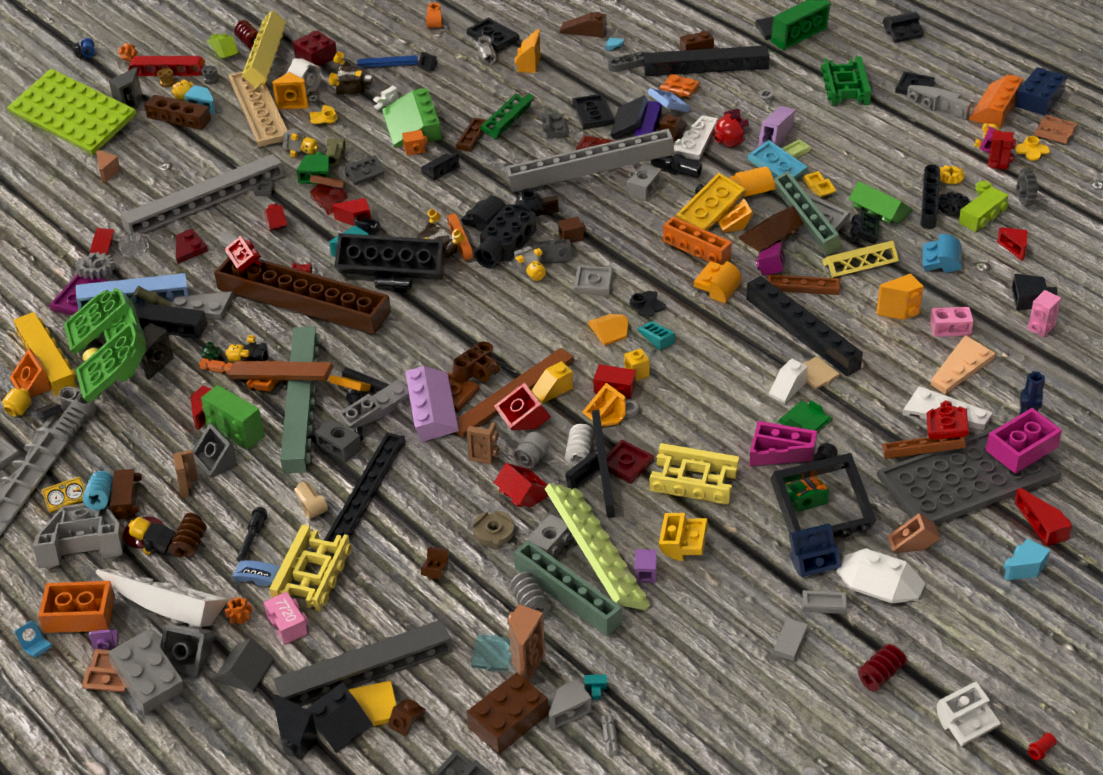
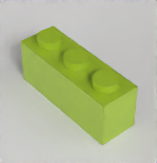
M991 186L961 209L959 224L974 232L984 228L988 222L994 220L997 215L1008 208L1009 195Z

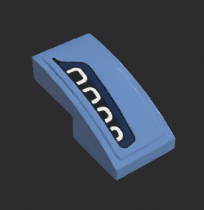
M240 561L232 577L236 582L254 581L256 586L272 585L280 566L260 561Z

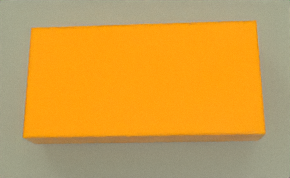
M329 375V383L358 391H370L371 384L342 376Z

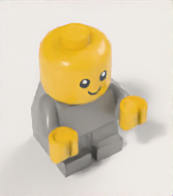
M292 128L284 133L283 148L290 149V156L296 158L297 154L301 152L314 155L319 150V144L316 139L308 137L297 129Z
M528 246L523 248V250L520 249L514 252L515 266L520 272L527 274L533 281H540L546 275V268L541 264L543 252L540 248L532 251V248Z

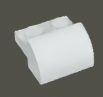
M977 681L940 699L937 703V714L944 730L949 729L961 746L996 729L1001 724L988 706L990 700Z

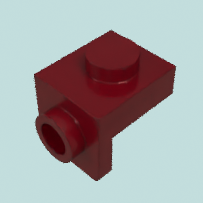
M739 109L724 112V115L727 113L731 114L730 118L732 120L736 119L743 130L744 127L749 126L748 119L741 118Z

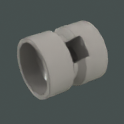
M530 432L523 439L522 444H519L514 450L513 458L519 466L532 469L548 451L549 444L541 434Z

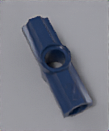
M1032 371V373L1027 374L1025 388L1021 391L1019 415L1030 408L1038 412L1042 407L1045 376L1038 371Z

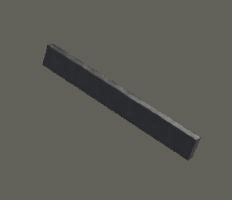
M388 432L385 434L324 541L334 542L337 535H341L343 538L344 534L349 535L350 539L405 443V436Z

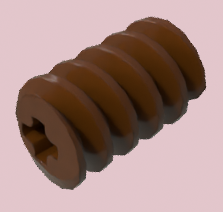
M192 512L184 515L168 549L171 554L186 558L194 556L198 544H200L201 538H203L204 532L207 529L200 516Z

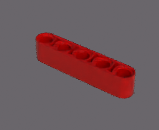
M134 56L128 71L136 68L138 76H158L160 70L168 68L173 71V76H199L202 74L201 70L205 66V60L201 56Z

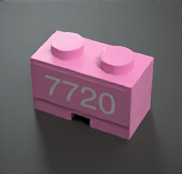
M288 592L263 602L266 616L273 627H278L279 630L276 631L284 645L308 634L306 625L309 624L304 612H299L298 602L295 598L291 599Z

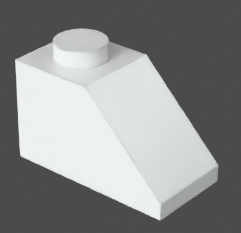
M791 358L780 369L769 392V396L785 404L806 384L808 366Z

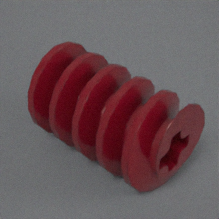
M247 20L238 21L234 27L236 37L249 49H252L258 34L257 29Z
M885 644L858 669L859 679L868 690L877 691L891 676L896 674V671H899L902 666L907 664V657L897 646Z

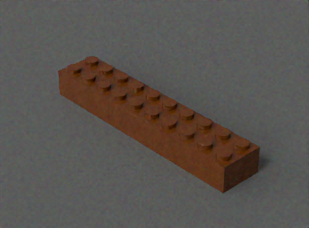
M228 257L214 272L217 289L232 291L233 294L371 334L377 331L391 313L389 295L262 259L260 260L263 265L259 266L254 261L248 268L240 272L230 257Z

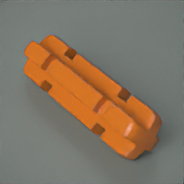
M202 358L199 365L200 369L203 370L209 369L210 371L221 373L226 371L228 374L233 363L227 362L226 364L223 361H209V359Z

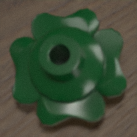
M210 341L207 342V347H202L199 354L202 358L211 361L219 358L222 350H220V347L214 346V342Z

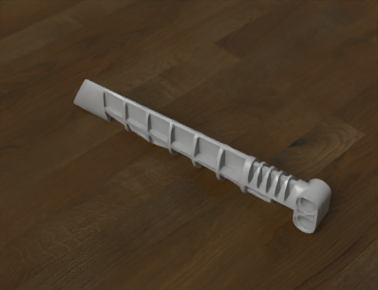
M65 387L60 390L59 397L62 409L65 412L59 419H56L55 416L49 417L42 427L37 428L32 444L24 446V450L28 452L25 460H14L12 466L17 470L10 477H1L0 536L68 445L70 439L74 436L73 434L77 432V429L81 427V424L84 423L87 417H91L96 413L94 399L90 403L85 401L80 389Z

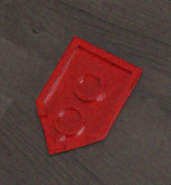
M945 400L937 409H931L926 412L928 437L932 440L966 437L969 434L966 408L961 406L957 408L951 402Z

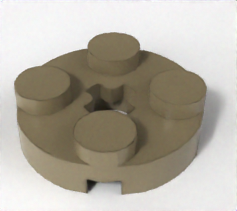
M495 511V513L491 514L484 512L473 523L474 538L480 544L490 546L491 549L501 548L502 545L512 539L515 533L511 516L502 511Z

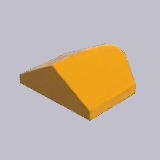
M742 199L741 203L729 209L717 222L724 233L744 230L753 212L746 200Z
M608 314L588 321V325L605 346L627 338L629 321L623 314Z
M606 383L582 413L593 421L592 411L599 410L602 427L617 425L626 416V397Z

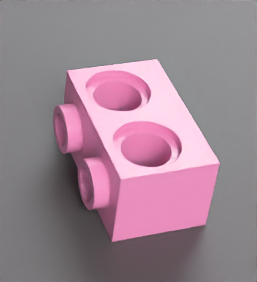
M1044 290L1033 301L1027 330L1045 337L1056 326L1061 297Z
M932 308L930 325L933 336H971L973 318L970 308Z

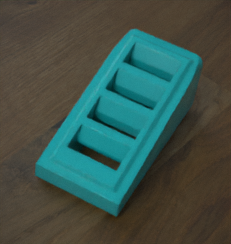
M654 321L638 328V332L660 351L675 343V333Z

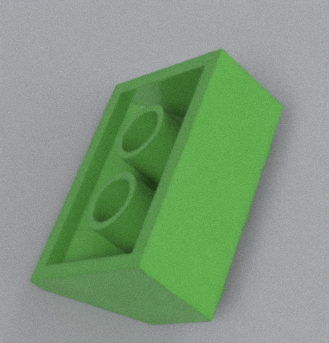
M859 181L848 199L853 202L852 206L859 210L865 208L868 213L874 216L880 215L882 216L881 220L888 224L891 221L898 224L913 210L902 201Z

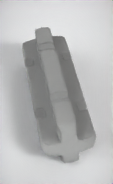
M611 714L603 715L601 723L606 755L609 757L617 756L619 749L614 717Z

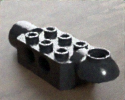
M526 188L522 190L515 204L505 205L480 233V246L475 250L474 257L482 267L491 269L499 261H511L514 258V252L520 250L536 232V214L534 211L539 210L543 206V199L534 189Z

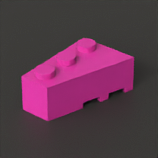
M758 421L750 449L749 466L813 461L817 431Z

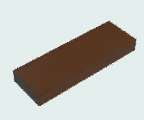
M474 117L456 143V149L472 152L484 133L480 127L487 120Z

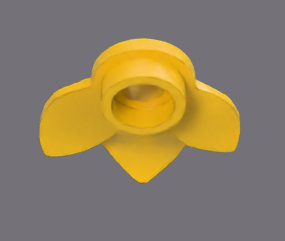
M328 105L322 107V112H309L310 123L332 124L338 119L335 109Z
M1028 136L1024 143L1016 146L1015 152L1016 154H1025L1028 160L1037 161L1040 159L1041 154H1049L1050 150L1048 146L1040 144L1039 138Z

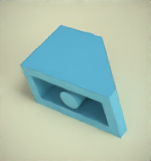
M193 85L184 95L186 102L208 106L210 114L216 113L214 100L208 88Z

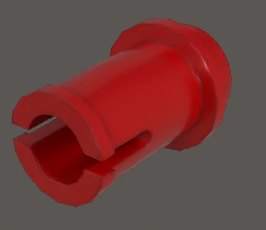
M1046 732L1037 742L1031 743L1028 749L1030 757L1034 760L1044 759L1046 752L1057 744L1055 736Z

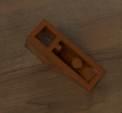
M600 12L589 13L563 22L559 33L604 38L607 30V14Z

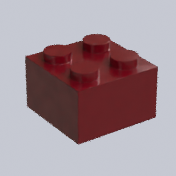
M318 30L293 42L295 58L305 59L318 66L334 60L337 53L336 42Z

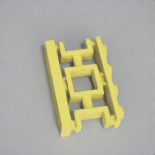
M660 443L657 465L664 468L662 473L652 471L649 478V490L728 505L732 494V485L724 484L726 477L736 479L739 470V456ZM671 465H676V466H681V467H680V468H674V467H671ZM686 471L704 473L702 480L684 477ZM710 472L720 473V475L710 474ZM668 475H673V476H678V477H677V479H676V478L668 477ZM707 482H713V483H718V484H717V486H716V485L707 484Z
M301 525L269 588L271 598L288 592L290 597L295 595L306 598L307 608H312L313 606L316 611L320 612L323 605H326L328 602L331 588H334L339 572L343 571L346 557L351 554L352 544H350L349 535L344 534L343 538L341 535H337L334 542L320 540L318 530L312 532L310 526ZM309 545L311 549L317 550L316 553L307 551ZM325 552L333 553V558H331V556L324 555ZM308 562L322 565L318 575L303 572ZM294 578V581L301 582V584L295 585L291 584V582ZM311 584L319 587L317 591H315V589L308 588L309 585Z

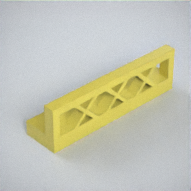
M892 240L831 255L822 261L824 266L829 265L831 276L834 278L898 262L899 259L894 241ZM890 250L893 259L887 260L882 254ZM867 256H876L875 263L871 264L866 261ZM858 259L861 263L855 268L849 264L851 260ZM841 263L845 265L841 272L836 273L834 264Z

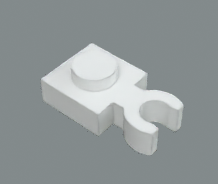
M391 86L381 92V97H375L373 101L378 104L374 108L381 110L384 106L386 107L398 100L397 88Z

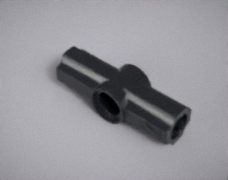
M682 154L651 160L652 166L667 169L672 175L682 173L697 178L701 175L702 164L687 160Z

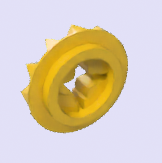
M951 164V166L944 165V167H940V181L947 184H957L964 180L965 173L958 166L954 167Z

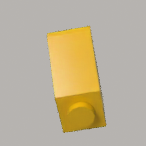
M562 361L547 368L531 390L541 404H544L573 389V371Z

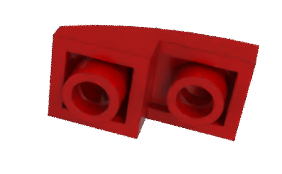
M97 227L90 253L99 252V254L106 253V256L109 255L115 229Z

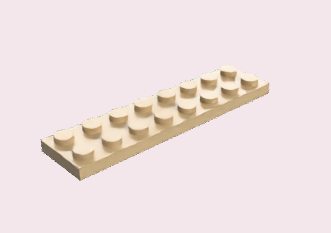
M243 71L229 74V81L258 147L283 142V136L287 132V128L266 83L264 85L260 84L255 88L242 77Z

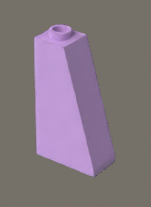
M780 106L768 116L761 125L758 147L768 140L780 147L794 125L796 109Z

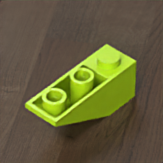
M217 33L211 35L210 39L206 40L220 58L238 53L233 35Z

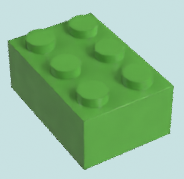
M219 385L201 397L206 425L208 426L209 423H213L226 438L228 437L233 440L237 445L249 450L265 437L260 410L256 406Z

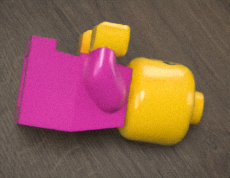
M984 123L982 126L984 139L982 143L980 139H976L974 146L979 147V150L989 153L993 131H1000V128L996 124Z

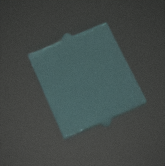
M478 635L471 668L487 669L488 671H508L511 656L509 651L511 645L510 638L498 637V635Z

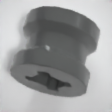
M209 65L202 68L204 83L215 84L219 81L215 66Z

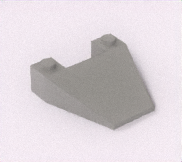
M84 503L62 506L37 534L33 548L38 568L45 567L50 569L60 565L61 555L100 549L102 558H117L123 555L124 543L120 524L107 506L102 510H92L85 506Z

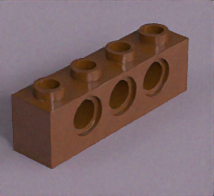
M155 94L144 104L147 118L198 130H202L211 121L208 106Z

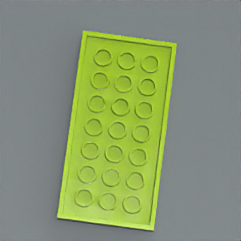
M52 68L7 107L10 113L92 155L137 115L135 109Z

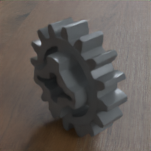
M1025 168L1020 170L1016 191L1021 205L1032 206L1034 201H1036L1035 197H1037L1039 184L1033 169Z

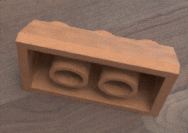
M518 604L515 611L509 614L507 624H509L508 638H510L511 644L509 651L511 652L515 671L529 682L545 656L543 613Z

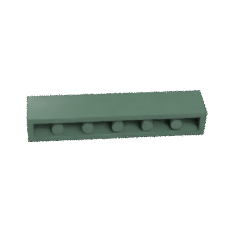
M789 171L774 178L773 181L778 194L788 207L794 205L803 222V226L824 253L829 256L843 248L837 231Z
M530 540L514 551L515 569L521 573L531 572L534 575L533 578L537 580V584L543 590L605 636H609L622 625L621 606Z

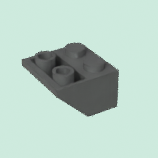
M136 68L108 80L113 99L133 109L139 108L143 94Z

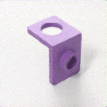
M118 630L89 632L94 651L95 649L112 650L116 648Z

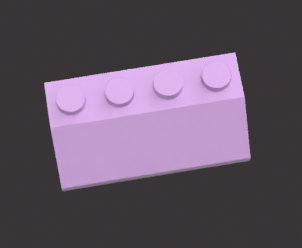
M426 366L405 371L414 425L421 441H428L459 431L448 373Z

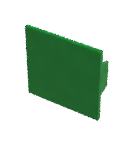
M801 400L781 417L778 423L785 426L814 430L818 433L833 418L826 415L822 406L811 400L807 404Z

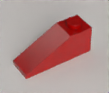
M1022 488L1017 489L1015 505L1046 546L1069 540L1072 524L1059 509Z

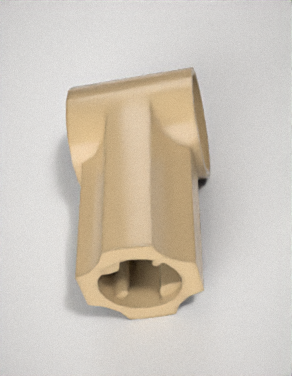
M305 481L298 483L294 492L301 502L303 511L308 519L328 512L324 497L322 495L318 496L310 483Z

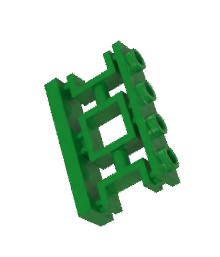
M855 56V61L849 59L848 64H834L833 60L828 62V59L824 58V62L821 64V74H823V82H825L827 100H830L831 106H835L836 101H838V104H841L842 99L856 98L857 103H861L862 100L863 105H870L871 89L862 56Z

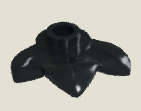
M656 291L635 293L630 298V306L637 309L641 315L648 317L654 316V312L662 311L666 304L656 299L658 296Z

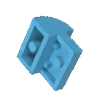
M939 234L938 241L923 244L924 271L943 268L944 273L961 270L962 245L960 241L952 235Z

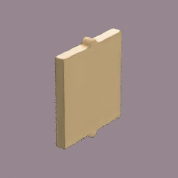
M817 356L807 362H803V364L808 366L806 382L816 390L826 384H830L832 380L840 376V373Z

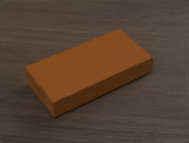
M318 175L310 176L309 182L340 188L345 186L344 180Z

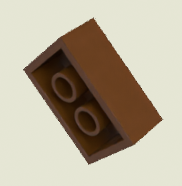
M516 672L466 711L468 728L499 755L549 715L548 698Z

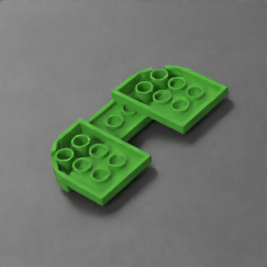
M114 288L113 292L105 290L99 293L63 323L70 351L75 355L85 350L88 344L97 339L102 332H104L107 342L76 369L82 396L85 401L90 403L93 399L98 398L102 391L115 383L117 378L124 382L134 376L135 369L147 350L146 340L134 304L121 290Z

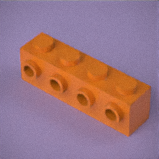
M674 216L663 225V242L707 262L712 261L724 265L726 261L731 259V241Z

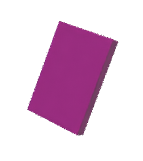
M77 274L52 301L49 308L51 311L73 316L78 311L76 285L108 282V280L98 279L97 277L91 280V277L84 279V276L79 277V274Z

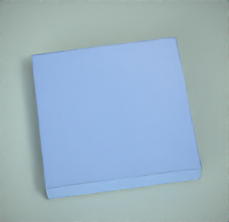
M649 88L648 94L666 108L689 112L691 108L672 92Z

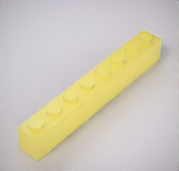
M273 10L261 23L242 77L255 88L260 84L264 85L268 80L267 76L271 72L269 69L273 65L272 61L276 57L277 47L280 45V40L283 37L282 33L286 29V21Z

